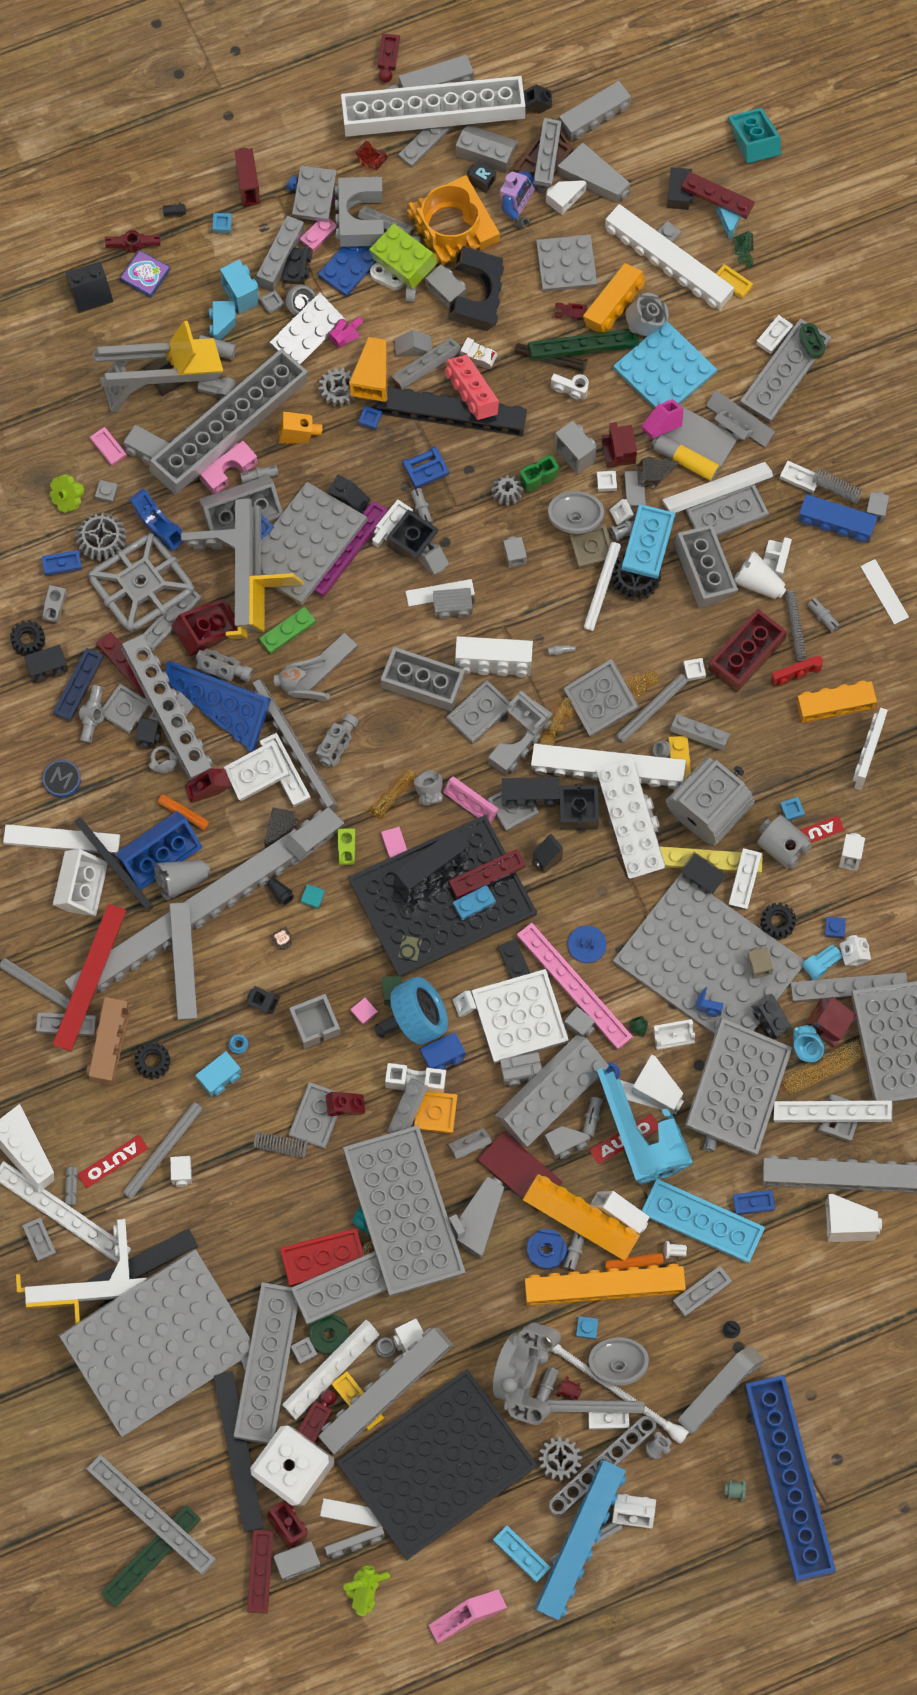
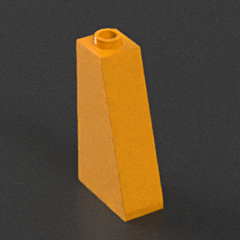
M368 337L349 382L351 396L387 401L388 353L385 339Z

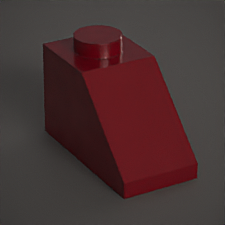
M209 768L186 784L185 787L189 800L193 803L219 795L231 787L226 769Z

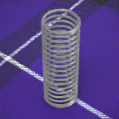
M821 468L816 471L812 483L816 482V485H821L826 490L829 489L831 493L834 492L839 497L847 498V501L850 499L849 502L852 501V504L858 502L863 492L857 486L849 484V482L841 478L839 479L836 475H831V473L826 472V470L823 471Z
M260 1131L256 1132L254 1148H263V1150H272V1152L275 1151L276 1153H284L285 1155L288 1154L291 1156L294 1154V1157L296 1156V1154L297 1157H299V1155L300 1158L302 1156L303 1158L305 1157L308 1143L307 1141L304 1142L302 1154L301 1150L303 1140L301 1141V1147L298 1154L300 1139L298 1141V1146L295 1153L297 1139L295 1140V1145L292 1152L294 1138L292 1139V1144L289 1151L291 1137L289 1138L287 1150L286 1145L288 1137H286V1142L283 1150L285 1136L283 1137L282 1146L280 1149L282 1136H280L279 1145L277 1148L279 1135H277L275 1147L274 1141L276 1135H274L271 1147V1140L273 1134H271L268 1146L270 1134L268 1133L267 1142L265 1145V1139L267 1134L265 1133L264 1141L261 1147L263 1132L261 1134L259 1146L258 1142L260 1137Z

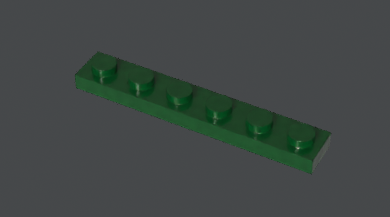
M629 329L531 341L528 342L527 347L531 360L536 361L635 348L639 346V340L636 333H632Z
M186 1505L172 1520L188 1534L201 1521V1518ZM157 1535L101 1592V1595L116 1608L173 1549Z

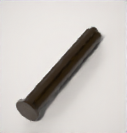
M516 344V354L531 357L528 345ZM566 356L543 359L542 361L576 369L584 374L588 359L581 360Z

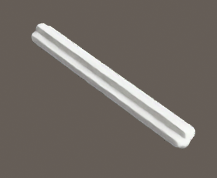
M612 542L584 624V629L594 630L621 548L619 543Z

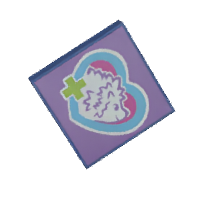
M139 250L121 275L120 281L151 298L171 269L170 266Z

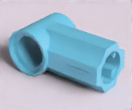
M832 944L818 955L809 957L802 963V967L812 980H817L825 974L828 968L841 960L842 955L838 948Z

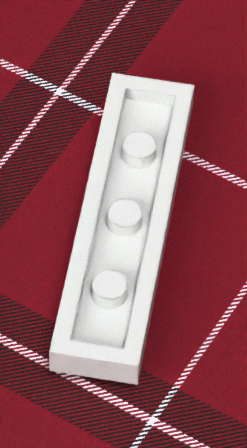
M277 733L260 740L261 747L271 741H275L291 775L282 779L280 783L293 807L310 800L311 797Z

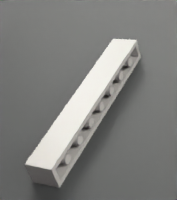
M620 204L606 218L605 228L611 235L619 237L622 243L630 245L637 254L645 256L652 265L663 269L667 276L674 277L681 286L689 288L696 297L704 299L710 307L720 311L733 296L734 287Z
M534 744L531 767L532 771L540 775L553 773L558 777L571 775L577 779L590 777L593 780L599 781L598 768L632 758L640 784L645 783L652 787L664 785L671 789H677L685 779L686 760Z

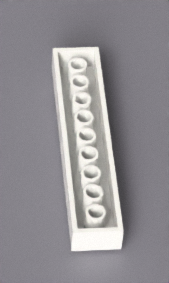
M521 76L341 94L345 137L525 119V100Z

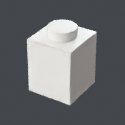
M190 1156L170 1157L172 1185L186 1187L188 1184H192Z

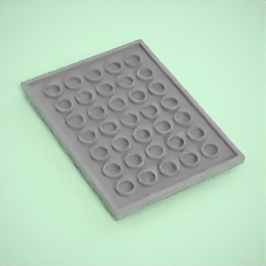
M681 873L615 957L613 963L713 1035H715L721 1018L755 1031L761 1022L754 1017V1010L751 1006L768 994H773L776 1001H778L803 968L802 963L805 960L708 892L706 894L700 890L697 883L694 881L690 883L684 879ZM767 947L773 966L772 975L753 979L747 959L748 952L752 948ZM705 987H707L706 1000L724 1003L721 1016L710 1017L704 1012L695 1009L696 1000Z
M195 1248L59 1334L63 1344L121 1437L214 1378V1375L221 1374L249 1356L251 1339Z

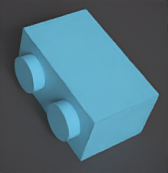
M225 1051L196 1074V1080L212 1098L214 1095H220L225 1090V1086L230 1082L233 1084L239 1080L242 1074L241 1068Z

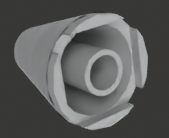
M203 860L156 863L157 867L154 868L157 886L162 887L164 892H161V895L165 900H171L206 880L208 874H210L209 865L204 863Z

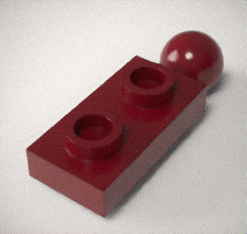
M382 33L378 68L381 70L378 77L383 83L390 82L393 77L391 70H396L400 35Z
M329 1389L322 1392L320 1397L321 1404L314 1401L298 1430L313 1443L318 1439L322 1431L321 1429L332 1414V1410L328 1406L334 1404L337 1398L335 1392Z

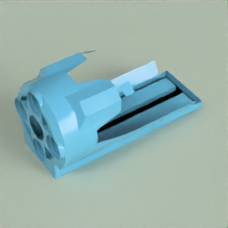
M603 1068L597 1070L632 1171L640 1185L647 1184L656 1179L670 1177L693 1164L679 1124H676L675 1118L669 1113L668 1109H662L663 1114L668 1117V1120L658 1123L659 1142L649 1145L637 1128L621 1080H616L614 1072L607 1074Z

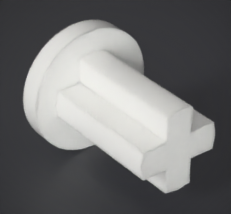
M665 1241V1259H668L669 1256L686 1257V1245L670 1244L669 1241Z

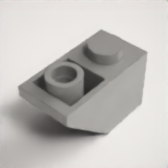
M561 1126L545 1134L544 1140L554 1160L558 1158L562 1160L571 1155L570 1152L575 1150L581 1151L587 1148L590 1143V1136Z

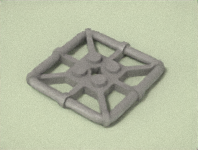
M153 533L141 537L120 552L116 551L114 557L111 556L108 560L97 565L88 574L91 584L104 600V605L110 608L119 622L131 632L141 628L159 615L166 614L167 610L193 593L195 588L178 564L177 558L171 555L162 541ZM146 544L143 558L132 565L126 556ZM153 544H155L166 559L165 562L156 568L149 561ZM119 560L127 567L119 574L102 572ZM168 568H173L183 583L164 581L160 573ZM140 578L141 580H146L144 581V584L138 585V579ZM98 579L118 582L122 589L109 596ZM164 588L183 591L164 604H161L155 596L156 593ZM126 595L133 602L129 621L115 604L116 601ZM150 598L157 608L135 622L139 604Z

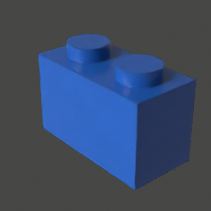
M455 1032L420 1049V1055L427 1068L446 1070L447 1066L460 1064L466 1057V1052Z

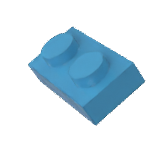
M487 885L454 901L452 905L461 920H464L495 904L496 900Z

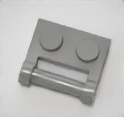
M830 1094L828 1101H851ZM822 1122V1125H819V1133L851 1142L858 1122H837L835 1129L829 1127L831 1122Z

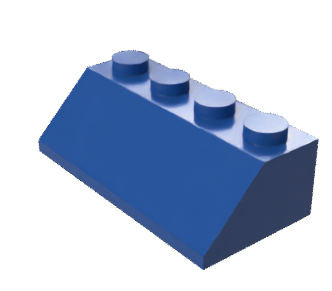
M176 811L116 852L115 856L128 876L142 890L156 880L154 868L157 867L156 863L184 861L200 850L202 845L187 819Z

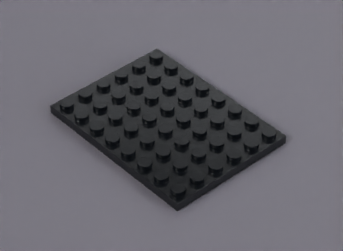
M486 815L456 828L470 844L468 861L461 867H455L448 877H442L437 880L438 883L433 888H426L416 900L411 899L407 902L393 885L395 871L452 830L348 877V881L397 976L403 977L537 915V911L516 872L487 885L496 900V903L461 920L452 905L458 899H456L448 884L449 880L506 854ZM407 936L419 938L417 946L420 951L417 961L409 960L415 955V948L412 945L405 944L400 949L401 942L405 941ZM404 947H411L413 955L405 957L402 954Z
M468 1369L336 1462L406 1561L538 1467Z

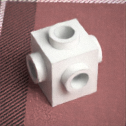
M852 935L847 937L846 941L840 943L841 955L846 966L857 967L871 960L866 938Z

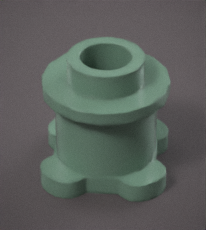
M729 1479V1483H725L724 1495H728L729 1500L731 1498H741V1502H744L746 1480L743 1479V1482H732Z

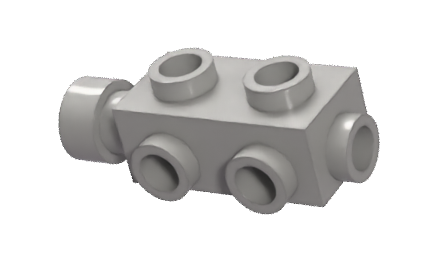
M207 648L204 651L199 650L196 661H198L196 668L206 674L216 675L224 681H232L237 676L240 677V680L249 682L253 673V668L240 666V661L234 657L222 655L216 650H209Z
M346 714L342 720V725L334 723L331 729L327 731L323 742L318 746L316 755L323 766L334 767L340 762V756L343 751L349 747V742L352 738L350 732L352 729H355L359 722L353 715Z

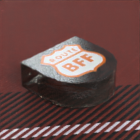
M286 926L269 936L275 947L280 950L288 949L292 944V935Z

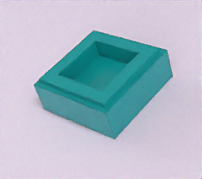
M307 884L301 904L319 909L325 895V890Z

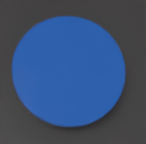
M581 926L571 933L568 939V950L575 960L581 963H593L604 955L606 939L599 929L593 926Z

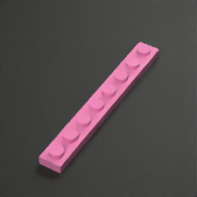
M533 923L517 934L519 940L580 1009L595 1020V1026L617 1050L633 1038Z

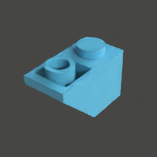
M213 301V308H209L210 319H213V325H210V336H214V339L221 340L236 326L235 301Z

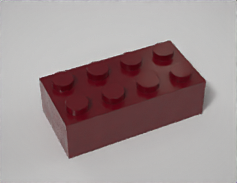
M757 609L712 658L708 670L738 693L785 641L787 631L761 610Z

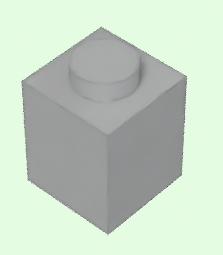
M882 492L870 493L866 513L877 516L876 522H884L889 495H885Z
M513 536L504 540L503 549L508 568L527 564V555L522 537L517 538Z
M578 1007L574 1009L564 1022V1027L574 1035L589 1038L595 1031V1020Z

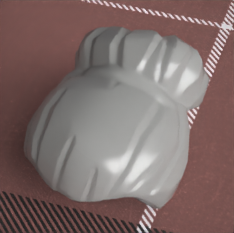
M427 770L414 779L415 789L420 796V804L429 806L442 802V777L439 773Z

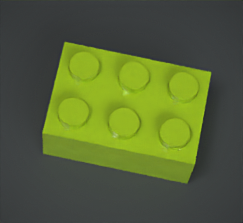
M394 223L369 249L373 260L412 289L437 264L433 252Z

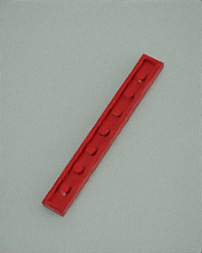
M111 904L107 905L53 1042L54 1047L72 1052L127 911Z

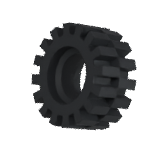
M23 620L20 625L19 623L15 624L16 628H12L10 640L16 653H21V656H25V654L29 655L41 651L42 647L45 646V635L42 627L37 625L35 621L31 623V620H28L27 623ZM24 633L34 634L35 640L33 643L24 644L21 642L20 639Z
M775 902L772 903V906L768 905L766 910L764 909L760 925L762 930L771 937H776L778 940H781L782 937L785 939L788 935L792 934L795 928L796 915L793 913L792 908H788L787 904L783 906L779 902L776 905ZM774 915H781L785 918L786 923L783 927L777 928L772 925L771 918Z
M149 1042L148 1045L144 1043L143 1047H139L137 1049L138 1052L135 1053L136 1069L144 1078L149 1077V1079L153 1080V1077H156V1079H159L160 1075L164 1076L165 1072L169 1070L171 1062L168 1050L162 1044L160 1046L158 1042H155V1044ZM148 1055H158L160 1063L156 1067L147 1066L145 1059Z

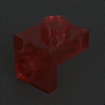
M365 141L356 151L361 164L374 170H378L388 158L385 152L372 148L369 141Z

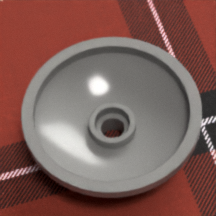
M569 491L559 494L552 499L548 507V517L551 523L558 529L567 533L582 534L594 530L602 523L604 508L602 503L589 493Z
M615 1337L606 1339L598 1343L589 1355V1368L592 1374L598 1380L610 1385L631 1384L643 1377L649 1366V1357L645 1348L629 1338Z

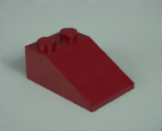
M225 599L183 612L178 615L171 625L189 656L198 654L199 650L204 651L206 648L209 649L228 639L226 632L238 631V627L235 626V616Z

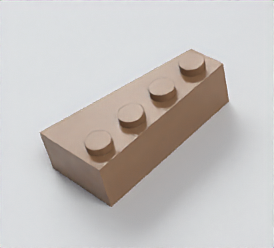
M104 998L103 1008L100 1012V1023L95 1033L96 1042L91 1050L92 1062L88 1064L86 1072L91 1082L111 1086L114 1084L130 1016L128 1001Z

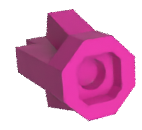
M356 317L347 324L345 319H339L334 328L327 333L329 339L337 348H341L346 343L359 338L360 333L355 328L363 323V319Z

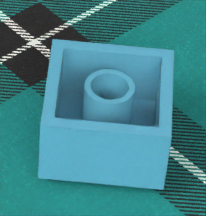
M237 260L220 269L222 287L229 299L235 301L238 314L258 305V297L260 296L257 289L259 287L256 280L250 278V271L246 264L242 265L241 261Z

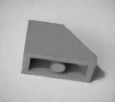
M432 541L417 558L425 569L434 575L442 572L449 565L441 547Z

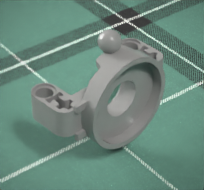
M530 1323L520 1333L515 1332L511 1334L500 1352L494 1372L493 1392L497 1399L505 1401L504 1409H508L509 1414L514 1419L538 1425L551 1413V1408L547 1402L529 1397V1393L536 1374L537 1365L545 1364L549 1358L547 1352H550L561 1341L560 1333L554 1328Z

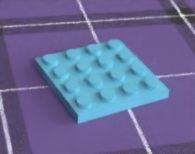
M668 321L655 333L647 336L639 343V346L633 348L613 366V369L654 409L657 405L671 399L680 405L717 373V368Z

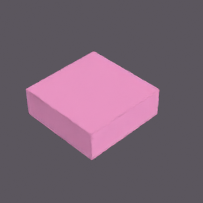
M366 998L350 1009L351 1013L362 1025L378 1014V1011Z

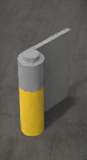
M684 408L682 426L655 437L652 446H654L653 450L707 480L713 481L738 438L727 430Z

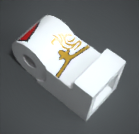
M468 337L460 351V356L468 355L473 364L485 369H491L498 356L494 350L485 348Z

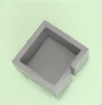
M326 994L289 1008L290 1016L304 1049L321 1043V1038L326 1041L340 1035V1027Z

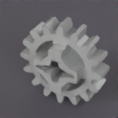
M335 367L334 372L327 370L328 375L322 374V380H319V393H322V399L326 398L327 404L333 402V407H335L339 403L343 407L344 402L349 405L350 399L355 400V397L351 396L348 382L352 378L350 370L344 372L342 367L341 371H338L337 367ZM327 385L330 388V392L326 389Z
M561 1436L558 1437L556 1442L551 1438L550 1445L544 1443L546 1450L540 1449V1454L543 1455V1457L538 1459L539 1462H543L540 1469L546 1468L545 1476L552 1474V1480L556 1476L559 1477L560 1481H562L564 1476L569 1480L570 1473L576 1475L577 1471L575 1468H581V1464L577 1462L582 1460V1456H577L581 1450L580 1448H574L575 1442L569 1444V1438H566L565 1442L562 1441ZM556 1447V1451L548 1455L549 1451ZM564 1447L568 1448L572 1453H567ZM559 1451H561V1455L563 1458V1463L561 1467L557 1459ZM573 1463V1465L568 1470L564 1471V1468L568 1464ZM552 1464L557 1468V1471L553 1470L549 1465Z

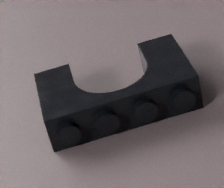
M464 246L456 252L454 270L473 275L479 279L485 290L484 301L477 302L456 296L449 303V320L486 331L496 325L498 321L496 313L500 304L498 297L502 288L500 280L504 271V266H502L503 258Z

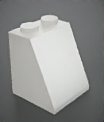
M834 1194L828 1195L825 1203L828 1242L875 1241L877 1235L880 1234V1230H882V1219L878 1218L877 1211Z

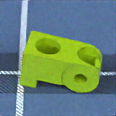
M338 829L339 865H355V829Z

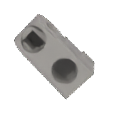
M49 585L44 604L43 620L54 623L59 622L63 605L68 595L65 588Z

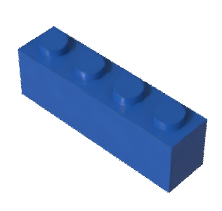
M808 494L805 495L798 521L806 526L813 525L819 527L822 531L835 532L841 537L848 536L860 543L870 542L877 520L875 515Z

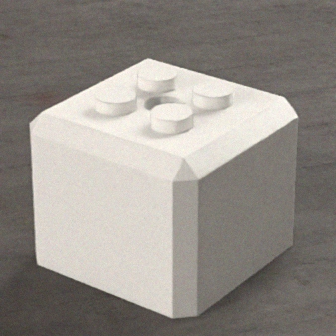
M288 1425L280 1426L251 1466V1475L292 1506H305L334 1466V1458L295 1428ZM288 1459H292L295 1463L292 1471H287L284 1468V1463Z

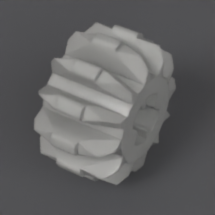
M508 474L505 475V478L499 476L498 481L493 482L494 487H492L491 492L494 494V500L499 499L500 505L503 502H506L507 507L509 502L515 505L517 500L522 498L523 488L521 487V481H516L515 475L512 478H509Z

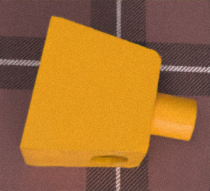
M283 412L279 424V443H308L311 435H322V424H312L311 415Z

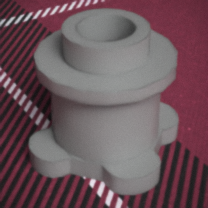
M656 1432L654 1434L655 1439L647 1442L645 1446L646 1452L651 1458L660 1459L662 1453L668 1454L670 1452L669 1447L672 1443L669 1438L664 1437L660 1432Z

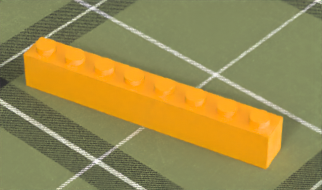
M669 1264L665 1268L652 1265L648 1266L647 1269L630 1267L626 1271H619V1269L613 1268L601 1273L599 1270L588 1271V1274L569 1272L568 1275L560 1276L559 1273L548 1274V1277L530 1275L528 1278H525L527 1306L682 1294L686 1290L684 1268L678 1264Z

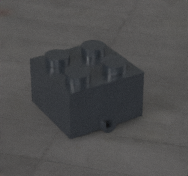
M577 783L575 786H560V830L598 829V785L582 786L581 783Z

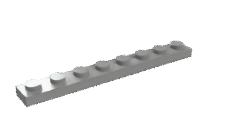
M258 679L253 683L256 688L254 692L271 698L267 713L269 715L272 714L274 726L277 730L281 729L284 734L282 736L283 741L293 749L291 751L292 756L302 764L300 769L306 777L309 776L311 779L310 786L315 792L318 791L321 798H319V801L323 807H329L332 811L339 807L267 686Z
M99 1455L87 1468V1471L202 1576L216 1562L212 1555L102 1455Z

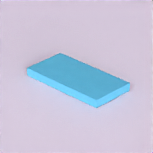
M639 504L621 570L658 579L675 517L674 512Z

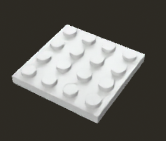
M546 969L472 990V996L494 1064L499 1063L500 1059L530 1054L569 1042Z

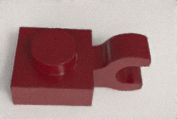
M556 303L555 308H560L562 312H555L554 317L562 318L567 314L572 319H582L587 311V305Z

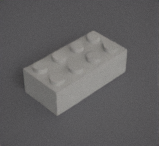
M393 647L381 677V688L452 712L465 679V670Z

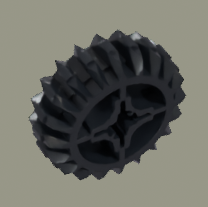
M623 554L622 559H617V564L614 565V570L612 571L611 583H614V590L619 589V595L625 593V599L632 596V601L635 600V597H638L641 601L643 595L648 599L649 593L654 594L655 588H659L658 582L661 581V576L655 579L637 574L638 578L635 582V573L621 570L625 554ZM624 581L631 583L632 586L627 585ZM648 582L646 585L638 587L639 584Z

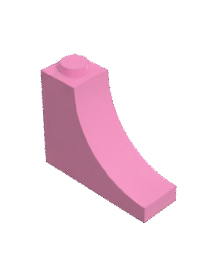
M495 1590L467 1599L431 1623L429 1627L438 1644L476 1623L497 1615L506 1609L507 1606L499 1590Z

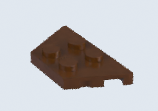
M560 130L553 177L558 171V165L573 152V147L565 139L562 130ZM541 133L514 167L513 172L518 173L522 171L528 172L533 176L535 175Z

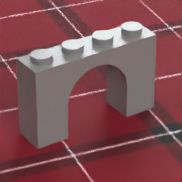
M382 177L338 178V185H335V196H339V200H335V209L339 211V214H336V225H339L340 228H336V239H340V247L373 246L384 234L383 220H359L352 217L348 211L353 206L361 203H383Z

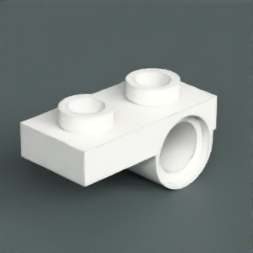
M553 374L551 388L558 393H566L573 399L585 401L588 392V379L581 374L574 376L572 380ZM582 384L584 387L578 388L576 385Z

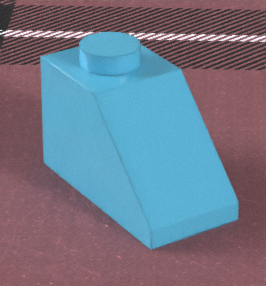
M715 205L728 239H730L742 217Z

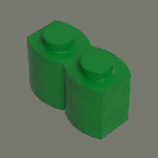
M546 456L540 459L537 464L528 465L521 470L520 481L526 492L535 491L542 484L550 483L558 477L559 465L554 457Z

